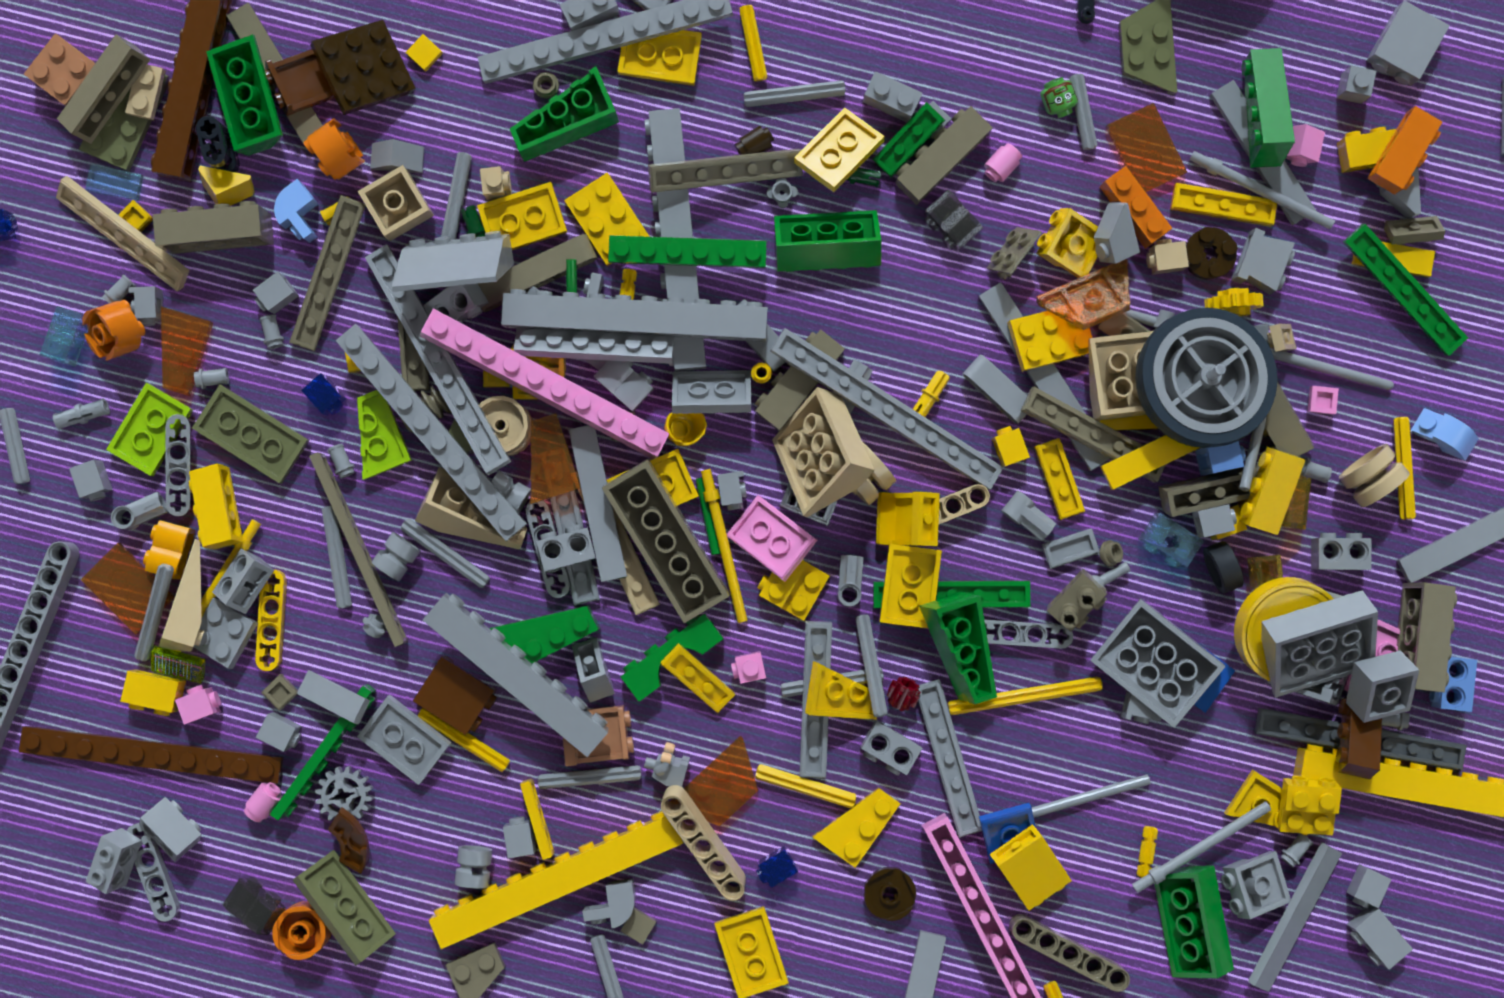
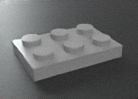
M751 370L673 372L672 414L751 412Z
M391 695L386 697L357 736V738L418 785L422 783L452 743Z

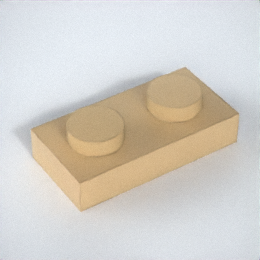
M146 65L131 87L125 111L126 114L154 121L166 70Z
M1291 324L1269 326L1270 332L1267 333L1270 347L1274 348L1275 352H1287L1297 349Z

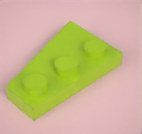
M375 390L358 397V420L361 435L360 451L363 466L362 480H367L413 461L390 404L380 392Z

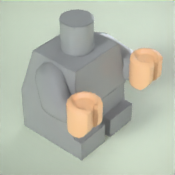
M666 742L664 752L658 754L657 760L646 757L644 768L654 770L652 777L665 786L678 785L682 787L690 757L684 755L682 758L675 757L673 755L675 744Z

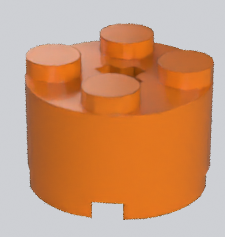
M335 118L307 136L304 145L312 155L316 154L319 158L318 166L326 176L330 175L334 180H340L363 164L365 160L361 158L363 154L351 135L338 129L342 125Z
M126 300L114 301L88 310L82 318V325L87 324L88 333L84 335L89 347L99 358L106 357V360H111L137 350L141 344V337L145 335L144 325L137 321L131 311L130 304Z
M308 901L297 902L282 912L276 920L272 931L273 941L278 950H281L287 957L294 960H304L315 955L328 943L332 934ZM300 926H302L303 929H306L307 933L305 935L304 931L299 930Z

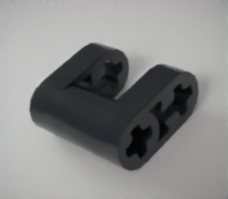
M212 116L200 118L196 125V131L203 159L216 169L237 172L240 161L238 153L233 149L228 128ZM228 159L232 160L228 165L229 168L226 169L224 165L228 162Z

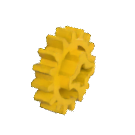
M1230 288L1217 291V296L1204 300L1205 308L1226 310L1240 317L1251 315V310L1264 306L1263 294L1249 293V288Z

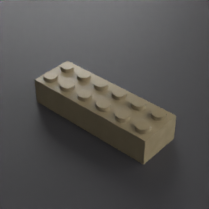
M649 459L603 485L602 490L683 623L729 597L727 587Z

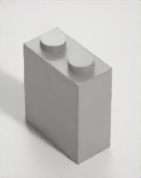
M1404 0L1393 11L1366 61L1371 63L1375 70L1383 73L1387 72L1394 76L1398 83L1411 86L1422 77L1450 25Z

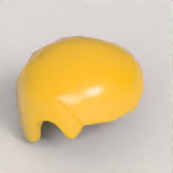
M671 412L667 416L664 425L665 432L669 433L668 439L678 446H690L697 443L705 435L707 427L702 413L672 414Z

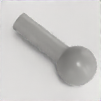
M1124 562L1101 576H1091L1101 586L1105 587L1106 584L1131 570L1128 564Z

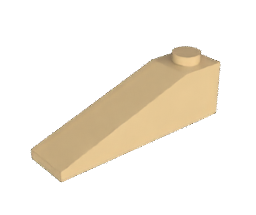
M441 467L438 468L415 519L416 522L441 533L515 549L521 548L527 531V527H523L512 538L505 541L448 472Z
M197 539L194 540L158 646L161 649L191 652L194 645H200L204 633L203 630H199L202 622L200 541Z

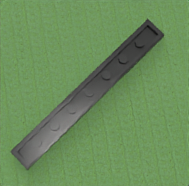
M1258 708L1254 733L1339 748L1340 738L1337 736V731L1341 722ZM1382 730L1380 756L1463 771L1467 745Z

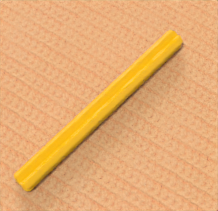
M1091 677L997 693L996 698L978 704H972L959 699L951 700L948 702V709L951 715L1101 691L1103 685L1100 677Z

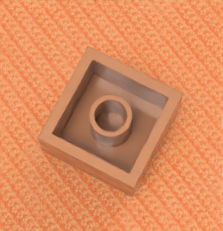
M55 33L25 71L24 75L66 106L95 65V62Z

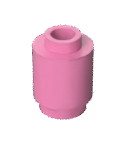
M1009 143L1005 146H1000L984 164L986 176L993 182H1004L1020 164L1019 160L1022 158V154Z
M271 782L268 784L261 783L246 802V808L244 809L246 816L255 822L267 819L282 798L280 788Z

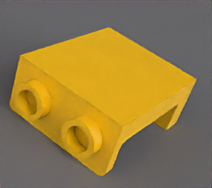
M878 493L876 544L938 546L940 493Z
M1033 824L990 854L1028 911L1041 905L1045 899L1055 892L1062 890L1065 885L1072 881Z

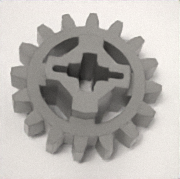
M341 766L335 768V774L332 771H328L325 773L327 779L322 778L319 780V784L323 787L315 790L316 794L321 795V798L315 802L316 804H323L324 807L320 810L321 814L326 811L330 813L328 815L329 821L336 817L339 810L331 805L332 803L340 807V809L343 807L358 819L364 816L361 810H370L371 807L366 802L374 799V796L368 795V791L374 787L366 785L365 782L368 781V776L360 777L362 770L358 769L352 773V767L347 766L343 772ZM349 779L355 781L358 784V786H355L352 783H350ZM335 780V788L332 793L328 794L329 787ZM342 791L349 793L354 792L348 798L335 797ZM361 796L359 805L354 809L356 798Z

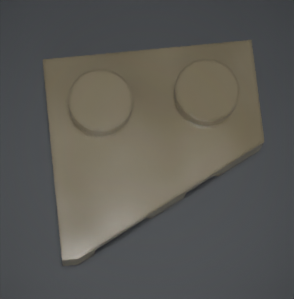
M493 942L448 962L446 967L459 998H480L504 969L505 964L496 943Z

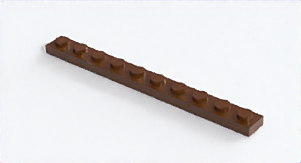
M22 726L19 753L276 784L281 783L284 760L283 756L34 726Z

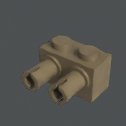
M1082 569L1048 604L1047 612L1070 632L1075 627L1080 629L1089 619L1087 614L1093 608L1098 610L1106 602L1107 590L1085 569Z

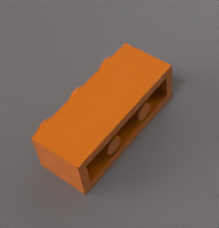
M1417 106L1408 110L1367 179L1392 194H1396L1403 189L1407 190L1414 180L1412 173L1415 168H1419L1428 156L1425 153L1428 146H1432L1439 138L1441 132L1438 129L1442 121Z
M1124 166L1109 177L1099 187L1110 202L1128 203L1136 237L1145 249L1172 229L1171 225L1127 166Z

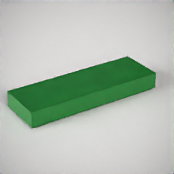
M926 102L872 160L892 178L946 120Z

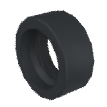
M1221 541L1204 548L1205 564L1217 589L1225 594L1243 587L1244 579L1241 567L1229 544Z

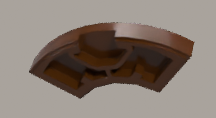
M341 807L327 830L336 837L340 844L341 855L339 862L362 874L369 859V841L359 821L350 812Z

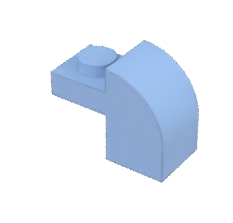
M296 179L277 196L274 205L275 217L279 225L285 229L291 226V231L299 240L303 238L311 243L317 238V235L302 216L316 207L318 203L304 184Z
M1426 408L1423 409L1411 429L1413 434L1437 443L1443 452L1466 461L1479 439L1475 432L1460 420L1446 413L1443 416Z

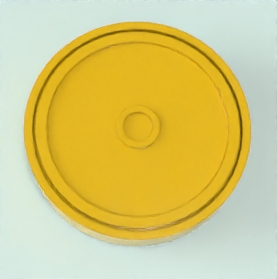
M1296 577L1273 579L1257 587L1242 603L1234 625L1235 645L1243 662L1259 676L1270 681L1261 640L1262 621L1333 600V597L1317 585Z

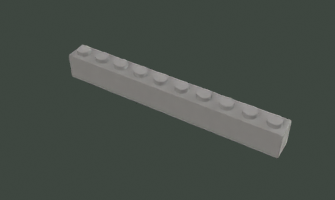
M680 108L649 111V119L644 120L646 135H651L652 145H647L648 160L654 161V164L685 161ZM688 189L657 192V196H652L654 212H659L660 222H655L656 237L693 238ZM664 265L665 273H660L661 288L667 289V299H663V302H668V298H682L684 303H694V299H699L696 266ZM674 337L672 364H669V366H674L675 371L706 369L704 340L702 338Z
M511 289L510 293H503L501 325L504 328L513 329L529 328L766 342L768 307H762L763 303L747 302V306H738L736 301L729 300L720 301V305L710 304V300L694 299V303H684L682 298H668V302L657 301V297L642 296V300H631V296L615 295V299H605L604 294L597 293L589 294V298L579 297V294L574 292H563V296H552L550 291H537L536 295L526 294L525 290Z

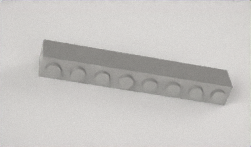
M445 593L425 616L423 621L588 757L608 734L609 728L606 726L608 722L598 713L593 715L585 709L587 704L579 697L575 696L572 698L565 692L567 688L560 681L549 679L545 675L547 671L537 662L531 664L525 659L526 654L516 645L511 647L504 641L506 637L496 628L491 630L483 624L485 619L477 612L472 611L470 613L464 608L463 605L465 603L457 595L452 593L450 596L448 593Z

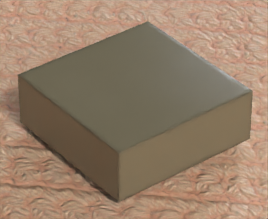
M280 674L261 693L281 711L298 695V690L283 674Z
M634 907L631 916L621 928V932L644 944L657 920Z

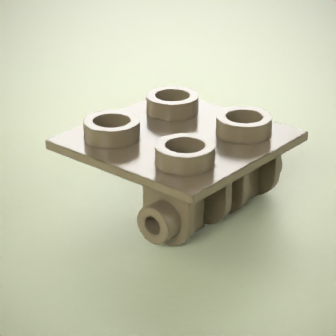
M1020 227L1013 229L1007 235L1006 242L1002 248L992 255L991 263L987 269L997 271V276L1003 280H1006L1007 277L1010 278L1017 269V266L1021 264V260L1026 257L1025 255L1035 245L1042 232Z

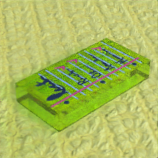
M155 646L151 651V671L202 684L205 679L206 659Z

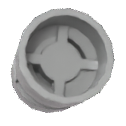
M499 471L491 482L519 514L525 506L532 489L520 482L513 484V478Z
M392 532L384 543L386 549L379 550L372 560V564L391 578L400 581L408 570L406 564L413 563L421 551L399 534Z
M474 845L459 846L457 862L460 864V867L456 869L454 884L465 888L489 887L490 871L487 870V866L491 865L492 849Z

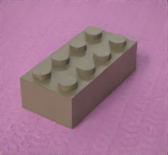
M254 201L240 202V206L230 207L229 204H215L213 209L191 206L187 208V211L178 212L177 209H163L160 214H153L155 246L170 254L274 245L272 216Z
M1425 582L1403 583L1398 625L1400 635L1397 634L1396 645L1398 646V651L1401 650L1419 669L1416 690L1445 693V687L1449 683L1447 667L1452 655L1450 638L1455 627L1452 618L1453 609L1457 604L1456 586Z

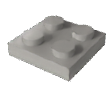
M212 598L201 618L202 622L199 630H203L204 633L200 645H194L193 647L226 668L233 669L258 623L241 612L226 606L221 600Z

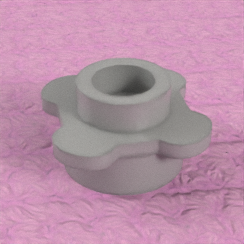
M780 178L776 180L772 188L767 190V197L774 199L780 208H786L788 201L792 197L797 196L798 190L795 186H791L786 178ZM781 190L785 192L783 195L780 194Z
M370 614L368 618L364 617L362 620L364 623L363 630L374 638H380L387 631L380 615Z

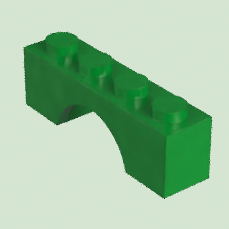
M706 613L702 616L697 615L687 621L686 624L688 626L679 632L677 628L664 637L667 641L660 647L654 644L644 652L646 658L639 663L634 659L622 668L625 673L620 677L639 702L661 686L659 676L661 661L678 643L684 648L695 650L703 655L724 639Z

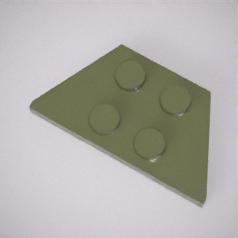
M1156 0L1121 20L1118 24L1122 75L1131 79H1139L1148 86H1156L1168 91L1167 93L1170 95H1175L1177 93L1171 1Z

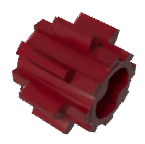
M905 676L903 678L899 677L897 681L892 680L887 693L888 703L900 711H908L910 707L915 708L921 693L919 685L913 679L911 680Z

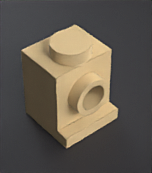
M501 166L480 169L482 192L487 201L512 194L509 171L504 172Z

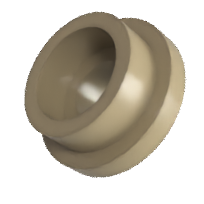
M543 72L535 77L533 89L539 97L548 99L557 94L559 82L552 73ZM549 82L551 87L548 90L542 89L543 83Z
M1107 540L1102 543L1099 555L1105 565L1115 566L1123 559V549L1118 542Z

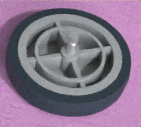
M1217 308L1191 309L1176 314L1160 324L1141 349L1137 360L1135 376L1140 403L1151 422L1171 439L1199 448L1219 447L1237 442L1257 428L1266 418L1274 403L1278 378L1274 356L1260 332L1242 317Z

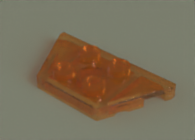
M1125 259L1116 264L1108 265L1038 295L1036 303L1081 330L1088 329L1130 310L1128 260Z
M741 735L683 788L705 819L717 826H721L758 791L745 742ZM672 798V799L669 801V802L672 803V804H679V803H680V802H679L677 799H675V798Z

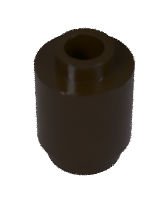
M759 125L738 138L739 142L734 145L739 155L762 153L772 149L771 142L775 140L767 127L762 129Z

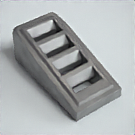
M789 482L779 507L803 516L797 499L794 506L789 504L794 493ZM837 501L827 506L823 518L818 516L820 510L807 518L828 526Z

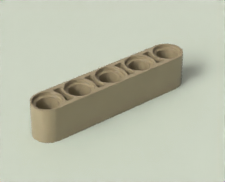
M587 234L574 237L511 267L497 282L478 283L489 302L481 308L482 312H488L502 306L503 293H510L511 289L525 290L527 294L532 286L540 288L565 276L566 259H577V270L594 262L598 257Z
M1016 914L1010 919L1009 930L1019 942L1113 991L1121 992L1129 986L1130 976L1118 963L1027 915ZM1021 922H1026L1029 926L1028 930L1023 934L1016 933L1017 925ZM1043 935H1051L1052 940L1050 944L1041 946L1039 943L1040 938ZM1068 947H1074V955L1070 958H1064V950ZM1090 960H1098L1096 969L1087 970L1086 966ZM1121 972V979L1118 982H1110L1112 973Z

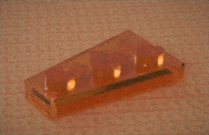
M161 306L162 388L191 396L195 383L194 372L199 370L213 322Z
M557 413L531 421L530 504L580 489L581 486Z

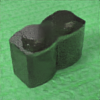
M950 190L942 194L924 212L926 216L924 219L925 223L933 231L937 229L942 233V241L951 250L955 248L959 252L983 229L979 221Z
M254 877L239 878L224 901L223 906L256 934L269 935L276 920L286 909L281 903L282 899L273 892L267 893L262 888L263 883Z

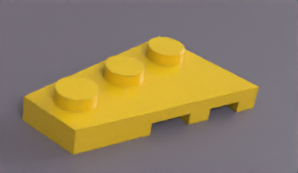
M1252 769L1224 813L1233 817H1241L1266 801L1271 811L1254 822L1278 828L1282 788Z
M878 787L855 804L853 808L837 817L812 837L856 868L901 803Z

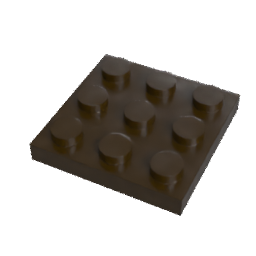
M384 20L316 39L310 44L343 115L414 93L416 89Z

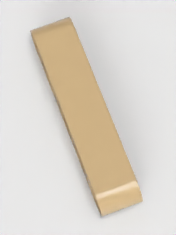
M678 785L669 786L665 790L661 802L663 814L722 896L730 901L740 899L745 890V873L685 789ZM675 798L680 803L672 804L668 801V799ZM690 819L695 824L687 825L683 820ZM705 840L710 845L703 846L698 841ZM721 861L724 863V865L717 866L713 862ZM728 882H736L739 886H730Z

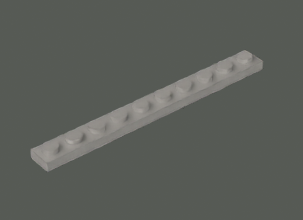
M681 0L478 56L483 82L488 84L729 18L734 15L730 0Z
M386 244L366 256L367 263L485 473L490 475L511 462L509 456L450 352L420 337L421 330L429 315L415 290L392 291L398 260L391 248Z
M354 324L336 340L505 541H508L527 525L357 324Z
M784 328L771 348V353L972 481L985 486L988 490L992 489L1004 467L807 341Z

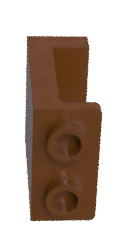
M312 49L272 63L271 59L265 61V73L269 86L273 85L276 92L274 94L276 104L279 109L284 108L287 116L335 99Z
M446 655L441 656L413 699V702L465 735L470 733L471 730L476 732L483 721L480 716L484 709L490 710L497 699V696L494 695L497 689L493 686L490 687L454 664V661Z

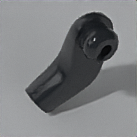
M1077 0V17L1081 23L1089 24L1093 22L1095 18L1094 0Z

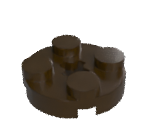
M1202 228L1192 234L1186 241L1188 270L1194 276L1204 280L1215 279L1225 275L1235 264L1237 258L1236 251L1238 249L1237 243L1226 231L1220 228ZM1212 247L1215 249L1216 258L1212 257L1208 260L1205 258L1207 254L1204 252V249Z
M883 867L874 871L866 880L863 895L866 906L873 915L888 921H896L907 916L912 910L916 898V887L911 877L900 868ZM890 887L897 890L894 894V900L890 901L888 897L883 898L885 888Z

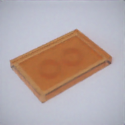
M1154 103L1106 126L1124 166H1127L1145 192H1149L1187 173Z
M117 543L81 581L135 635L141 632L155 577L150 572L145 571V567L121 543ZM169 591L164 608L175 598Z

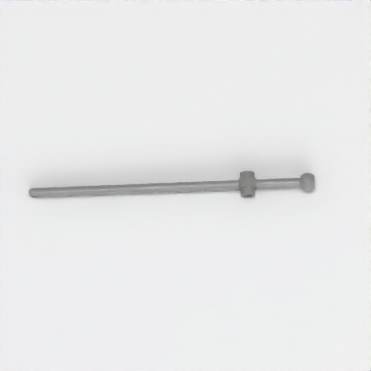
M1098 297L1093 303L1092 312L1097 317H1105L1114 305L1107 298ZM1116 306L1137 322L1152 326L1155 329L1175 315L1173 312L1160 309L1157 317ZM1271 348L1274 359L1385 390H1391L1394 387L1393 382L1387 379L1288 352H1275V349Z

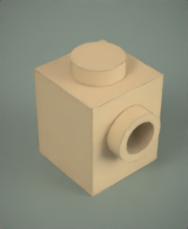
M1172 239L1156 241V245L1152 246L1149 249V253L1146 254L1147 266L1152 269V275L1183 271L1189 267L1185 241L1173 243Z

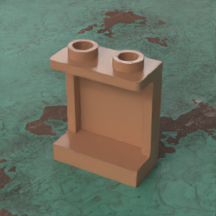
M625 705L587 709L593 715L595 713L601 715L608 722L606 726L609 728L608 734L588 757L563 738L566 766L615 759L626 760L630 758V753L634 752L633 737H628L627 727L631 726L630 711H625Z

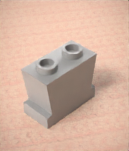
M1255 228L1248 233L1231 280L1240 284L1246 281L1270 295L1276 292L1277 289L1280 290L1285 282L1286 276L1283 273L1286 265L1289 266L1294 258L1295 251H1292L1295 243L1265 237L1266 231Z

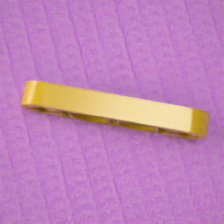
M274 569L270 578L275 574V578L280 579V583L274 586V592H280V595L266 596V592H272V584L268 583V581L259 593L255 661L258 668L263 671L275 670L282 661L287 579L282 571ZM269 600H275L279 605V609L274 615L267 613L265 605ZM267 626H273L277 630V636L272 641L264 637L263 632ZM263 644H276V648H270V656L275 657V661L267 666V662L263 661L262 658L268 655V648H263Z

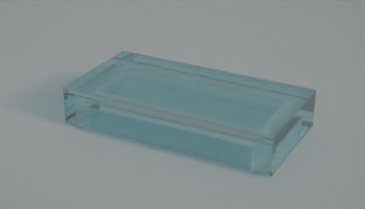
M90 165L85 190L139 201L144 176L137 173Z

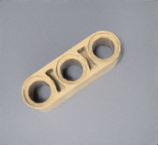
M977 484L940 498L939 524L985 506L990 498L988 489L983 485ZM974 489L981 491L983 494V500L979 504L972 502L970 499V493ZM949 499H955L959 504V510L955 514L948 512L946 509V503Z

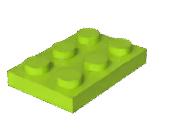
M145 383L106 450L146 474L154 476L166 457V421L174 414L184 415L188 419L194 409L150 383ZM175 419V423L170 424V428L175 429V438L169 437L170 442L177 439L185 425L181 424L180 419Z

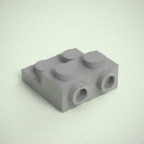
M1268 851L1254 858L1242 859L1222 867L1224 875H1222L1221 880L1224 887L1230 891L1232 900L1229 901V907L1233 914L1237 915V918L1252 919L1288 904L1291 900L1276 851Z

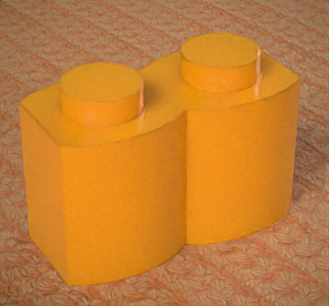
M159 520L158 524L154 525L151 531L152 547L146 551L143 558L145 571L156 574L159 565L168 564L174 568L172 578L181 580L194 539L195 529Z

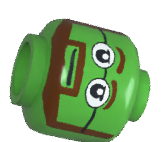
M1063 77L1045 83L1044 89L1040 92L1046 112L1049 115L1057 114L1058 118L1073 113L1072 107L1078 103L1072 82L1064 80Z

